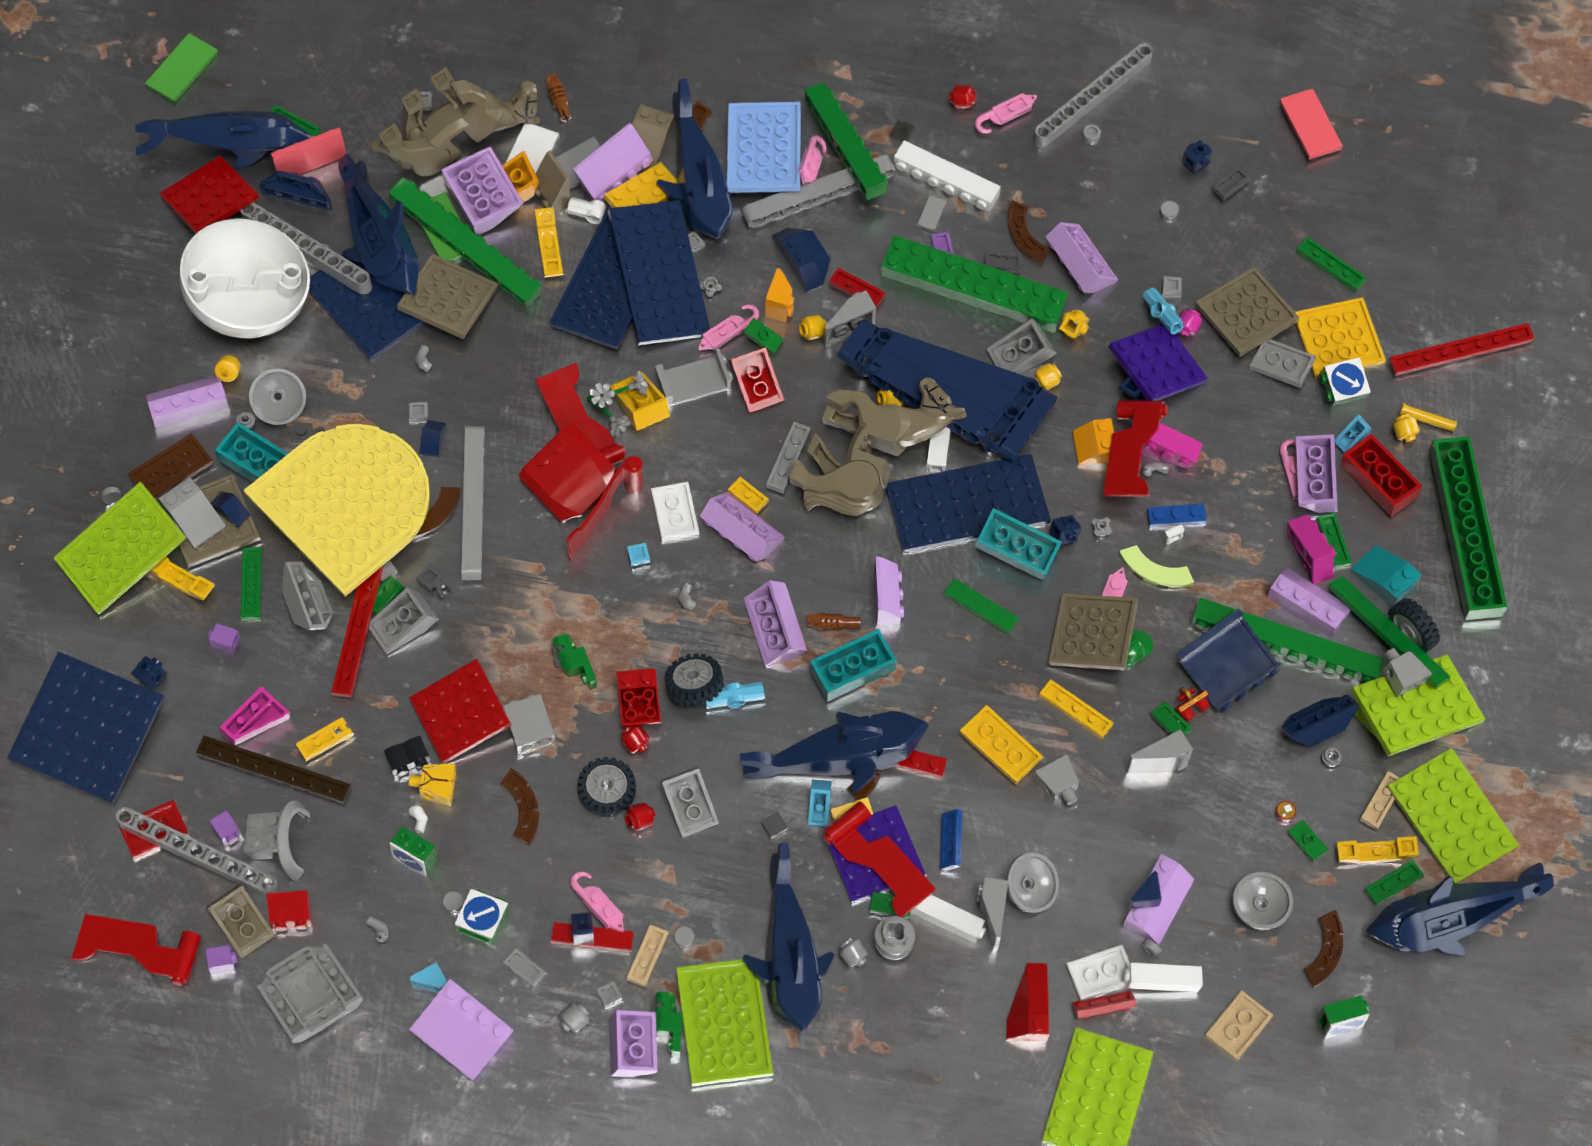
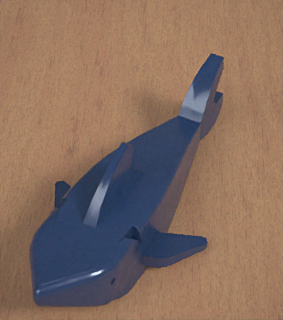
M680 79L678 82V92H674L672 98L673 113L677 123V184L664 180H658L656 184L671 200H680L684 218L693 229L719 239L732 217L731 193L727 192V177L725 178L714 150L692 117V100L687 79Z
M267 111L216 112L173 120H147L135 125V132L147 133L150 136L148 141L136 147V156L153 150L167 135L206 146L231 150L238 156V160L234 164V168L237 170L257 162L268 150L283 149L312 137L311 134L288 117Z
M345 154L339 159L338 168L346 185L350 226L356 246L344 250L342 255L357 263H363L366 270L373 274L378 283L403 293L416 295L419 260L410 237L403 226V202L397 201L391 210L364 180L367 174L365 162L360 160L355 164L351 156Z
M899 711L874 714L871 717L869 715L858 717L838 712L836 716L840 723L821 730L776 755L768 752H748L740 754V760L745 777L764 778L779 773L810 775L855 774L852 792L857 793L875 777L876 771L893 767L900 761L908 758L920 742L929 725L926 721Z
M780 843L778 852L773 853L771 857L770 875L773 894L766 944V960L764 961L749 955H744L742 959L758 980L767 983L768 998L774 1013L787 1024L803 1033L821 1007L822 990L820 979L825 975L831 964L834 953L829 952L817 958L811 932L790 885L791 860L789 844Z
M1539 862L1524 870L1517 881L1453 884V878L1447 876L1435 888L1416 893L1415 896H1409L1388 905L1367 928V933L1401 951L1425 952L1439 948L1445 953L1464 956L1466 950L1458 940L1481 929L1522 901L1533 899L1548 892L1554 887L1553 875L1551 873L1544 874L1543 865Z

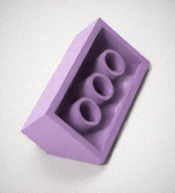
M1060 222L1046 236L1049 246L1059 255V260L1066 265L1068 273L1071 277L1075 278L1082 292L1096 293L1118 281V278L1079 224Z
M216 376L146 395L155 429L229 408L221 379Z
M1334 434L1296 436L1299 506L1318 513L1338 512Z
M728 492L710 498L700 514V517L708 526L714 527L722 537L728 538L736 548L743 550L751 560L757 562L767 558L785 538V536L754 514Z
M1286 568L1278 576L1267 596L1268 599L1333 638L1351 612V609L1342 601L1289 568Z
M769 580L743 598L765 666L768 667L794 660L807 651L785 583Z
M1163 854L1160 855L1151 872L1152 874L1155 870L1158 873L1162 898L1160 906L1131 909L1123 925V928L1144 939L1152 940L1158 946L1194 881V878L1178 862Z

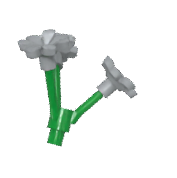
M639 370L635 372L634 382L628 383V386L609 391V384L606 383L602 387L601 383H597L595 385L596 390L591 389L590 395L587 396V402L596 405L610 418L609 421L612 423L610 425L611 436H618L620 431L624 433L627 429L625 426H629L631 421L628 420L629 417L626 415L621 418L612 415L605 408V403L611 405L613 401L610 397L629 389H638L641 394H647L646 388L648 383L646 381L643 382L644 377Z

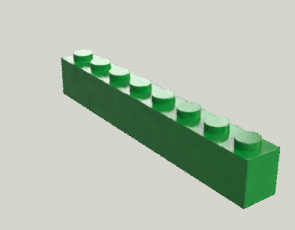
M822 82L804 89L806 104L865 199L869 200L885 194L886 185H888L886 176L881 174L879 165L873 161L870 150H866L864 147L863 139L858 137L855 126L849 123L846 112H842L841 105L838 100L834 99L831 88H827L826 84Z

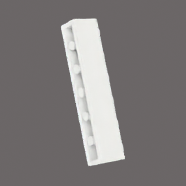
M905 140L894 156L893 165L899 171L909 173L914 178L921 179L933 187H938L947 194L955 195L962 201L969 202L981 210L990 212L1000 195L1001 186Z

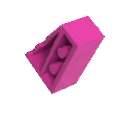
M1160 423L1158 431L1143 447L1142 455L1189 469L1197 463L1203 443Z
M1308 514L1288 521L1287 535L1297 555H1302L1305 561L1303 567L1305 570L1309 569L1312 575L1311 583L1315 585L1333 578L1334 557L1336 553L1333 546L1328 544L1324 533L1319 531L1317 523L1314 520L1312 521Z
M261 686L219 727L220 734L229 743L236 746L290 719V712Z

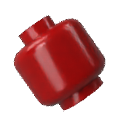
M957 85L949 93L950 103H953L957 109L971 108L973 103H976V90L970 85Z
M640 725L629 726L621 733V743L630 753L633 754L638 751L640 754L648 747L646 743L649 741V736Z
M644 802L630 806L624 816L625 822L629 828L635 831L643 830L653 825L655 811Z

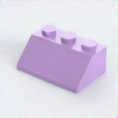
M879 556L875 557L874 566L877 625H900V619L904 617V606H900V600H903V589L899 588V583L902 582V572L898 571V564Z
M616 1010L609 1017L611 1076L635 1077L656 1073L655 1012Z

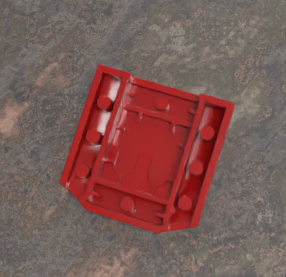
M571 423L561 429L522 468L518 476L552 513L564 523L567 522L566 520L582 517L600 500L617 469Z

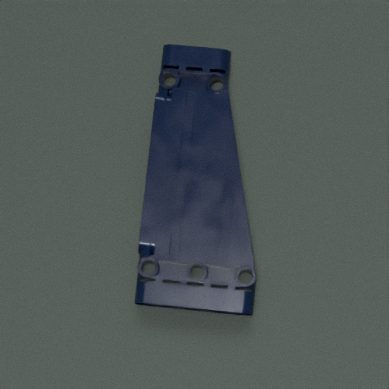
M865 319L859 323L836 357L855 368L856 374L861 377L868 376L872 384L883 391H891L895 398L914 409L920 408L922 400L918 386L919 382L927 377L934 379L950 397L956 408H965L967 415L966 418L952 421L946 427L971 443L983 444V448L987 452H996L1011 462H1014L1058 398L1040 387L1038 381L1034 378H1029L909 337L888 328H879Z

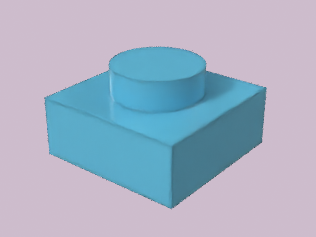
M646 543L627 546L631 567L650 563Z

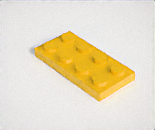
M660 162L605 193L604 199L612 208L665 202L670 198L657 186V181L664 180L677 184V179Z
M987 705L959 732L1015 785L1039 764L1044 757Z

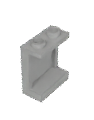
M532 694L523 700H512L503 705L512 723L510 730L518 754L555 743V735L541 694Z

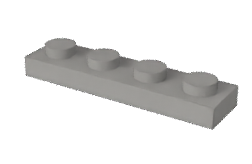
M793 422L767 480L766 488L784 494L790 480L789 475L796 460H799L810 435V427Z

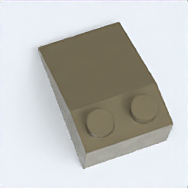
M641 104L632 126L651 153L653 161L647 167L651 168L660 161L675 127V115Z
M549 150L546 152L536 172L539 184L534 196L540 198L543 208L553 207L555 215L568 208L570 183L569 176Z
M241 884L206 906L241 958L276 936Z

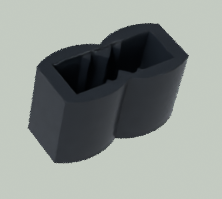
M421 736L413 737L384 750L394 776H403L415 767L423 768L430 761Z

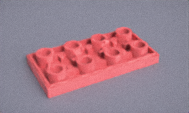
M1313 88L1280 99L1279 103L1309 160L1342 149L1343 146Z
M336 128L289 147L279 149L271 153L276 172H295L300 175L337 161L347 153L341 130Z

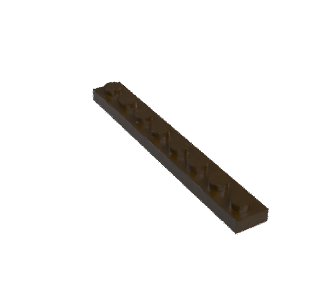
M204 735L196 751L197 756L341 804L345 803L351 788L349 783Z

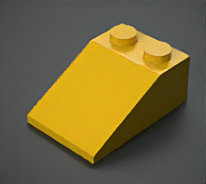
M641 372L644 377L643 382L646 381L648 383L646 388L647 394H641L638 389H629L614 396L624 414L629 417L628 420L631 421V425L637 431L670 417L667 399L643 372ZM634 375L610 385V390L628 386V383L634 382Z

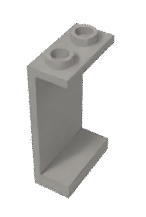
M719 348L716 349V356L667 370H664L662 364L655 366V376L661 393L667 399L668 406L730 389L731 381H733L731 371L726 368V356L721 354Z

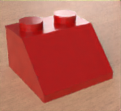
M307 890L267 893L271 929L276 931H285L287 928L303 930L312 926L311 901Z

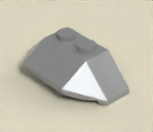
M302 561L285 562L282 593L293 623L307 630L326 629L333 616V611L321 580L311 570L306 568Z

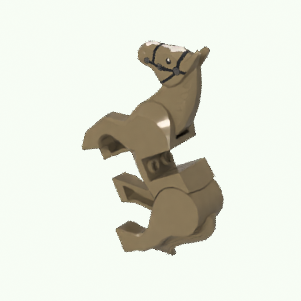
M447 67L432 76L431 80L436 89L445 95L450 102L436 108L423 121L421 117L425 108V100L419 90L415 88L401 99L403 104L402 134L396 123L378 134L382 141L372 140L370 147L373 151H380L389 155L397 165L404 169H414L415 173L420 176L434 175L462 154L454 137L463 130L476 142H479L493 133V131L507 129L521 123L539 124L541 119L535 116L538 111L537 88L533 82L529 80L520 83L518 91L508 102H503L494 97L489 91L483 90L482 87L465 80L454 81Z
M928 377L921 380L918 385L922 395L919 409L904 408L897 404L876 405L863 391L837 390L826 395L828 405L822 416V421L825 425L841 428L854 434L848 448L845 464L843 465L832 457L822 439L815 433L807 453L818 464L824 475L810 474L800 460L797 459L789 475L790 482L804 490V507L808 512L815 506H826L842 514L850 516L862 515L880 504L884 494L883 488H887L891 475L886 459L872 455V448L899 457L907 446L915 445L933 437L954 420L966 418L965 408H956L950 397L937 382ZM848 407H854L857 409L858 415L845 413V410Z

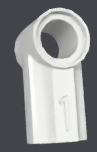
M572 197L568 204L567 213L584 217L592 224H600L607 206L599 200L589 202Z

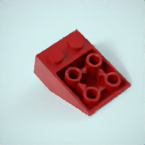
M656 668L617 671L622 727L661 723Z

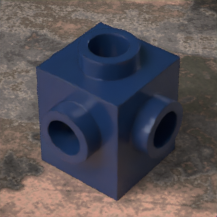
M1201 140L1195 144L1191 143L1184 151L1182 162L1195 173L1201 167L1205 168L1211 162V148Z
M1073 515L1060 517L1052 520L1049 534L1051 537L1061 541V545L1073 543L1078 540L1081 526Z
M145 655L131 672V675L150 690H153L167 672L161 668L163 664L155 657L151 660Z

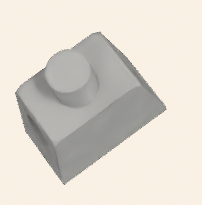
M1392 648L1385 653L1390 662L1383 671L1397 697L1425 683L1432 674L1412 652H1407L1400 656L1396 649Z
M1067 754L1035 771L1033 779L1053 801L1062 797L1067 805L1077 801L1078 798L1073 791L1078 788L1079 781Z

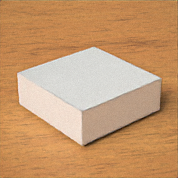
M1182 524L1165 531L1163 537L1165 545L1182 539L1185 531Z

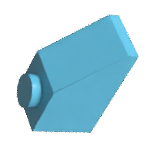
M812 779L808 825L828 826L832 781Z

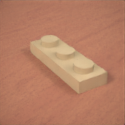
M1387 771L1360 821L1375 830L1379 828L1395 800L1386 787L1400 779V777Z
M653 925L649 926L629 971L627 981L646 988L669 935L668 931Z

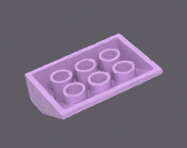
M629 123L573 168L584 192L592 200H599L604 203L606 202L604 199L605 193L637 176L638 172L651 164L653 158L632 124Z
M491 146L441 169L444 182L475 235H480L493 229L523 205L520 196Z
M451 979L409 1029L471 1081L477 1077L514 1031Z

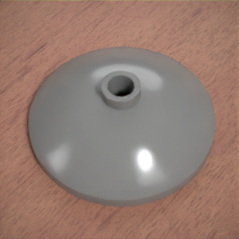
M281 368L269 369L261 373L253 381L249 391V402L253 412L262 421L272 425H283L295 420L303 411L306 403V390L300 378L291 371ZM275 393H280L282 398L276 400L274 397Z
M1026 853L1018 856L1011 863L1006 880H1008L1007 891L1013 903L1021 910L1029 913H1038L1048 909L1056 900L1059 891L1058 874L1051 861L1038 853Z
M1255 872L1245 876L1237 884L1233 894V906L1238 917L1248 926L1260 930H1270L1279 927L1288 919L1293 908V896L1288 885L1280 877L1268 872ZM1258 903H1262L1264 908H1260Z

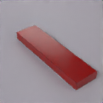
M554 922L551 943L631 953L634 931L624 930V932H620L610 928L593 927L594 943L574 945L572 924Z

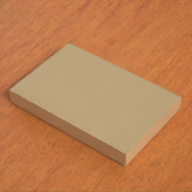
M1241 990L1204 1037L1237 1062L1274 1015Z

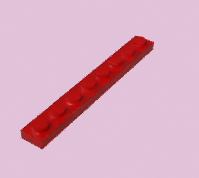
M1529 323L1391 356L1389 363L1394 375L1398 376L1532 343L1535 338Z
M384 565L357 587L331 691L334 696L352 698Z

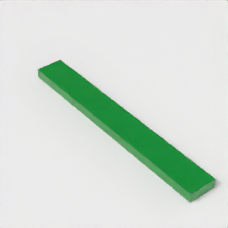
M1344 576L1329 584L1328 589L1391 648H1395L1400 656L1407 652H1412L1432 673L1427 681L1435 689L1449 681L1451 676L1415 642L1409 639L1400 628Z

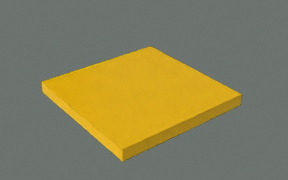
M1363 297L1295 312L1300 317L1299 322L1295 325L1304 351L1316 356V360L1311 368L1314 379L1319 378L1320 371L1324 366L1359 357L1363 368L1385 364L1386 359Z

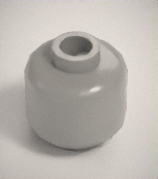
M850 937L839 946L841 948L839 955L848 966L857 965V967H860L867 961L866 956L869 950L859 938L853 939Z
M572 1002L560 1013V1018L562 1019L560 1024L567 1032L570 1030L579 1032L590 1021L588 1016L590 1012L580 1002L578 1004Z

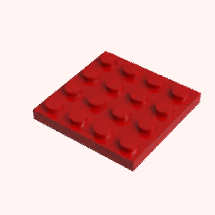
M218 156L159 193L161 199L195 234L213 223L226 220L259 199L258 193L221 156Z
M478 659L471 661L409 697L443 764L512 725Z

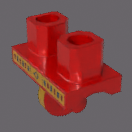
M1182 687L1179 689L1180 695L1176 699L1178 702L1182 700L1185 702L1175 707L1174 710L1185 721H1188L1195 716L1190 708L1194 704L1199 712L1210 707L1206 698L1209 694L1205 690L1192 697L1191 695L1195 693L1194 688L1187 690V688Z

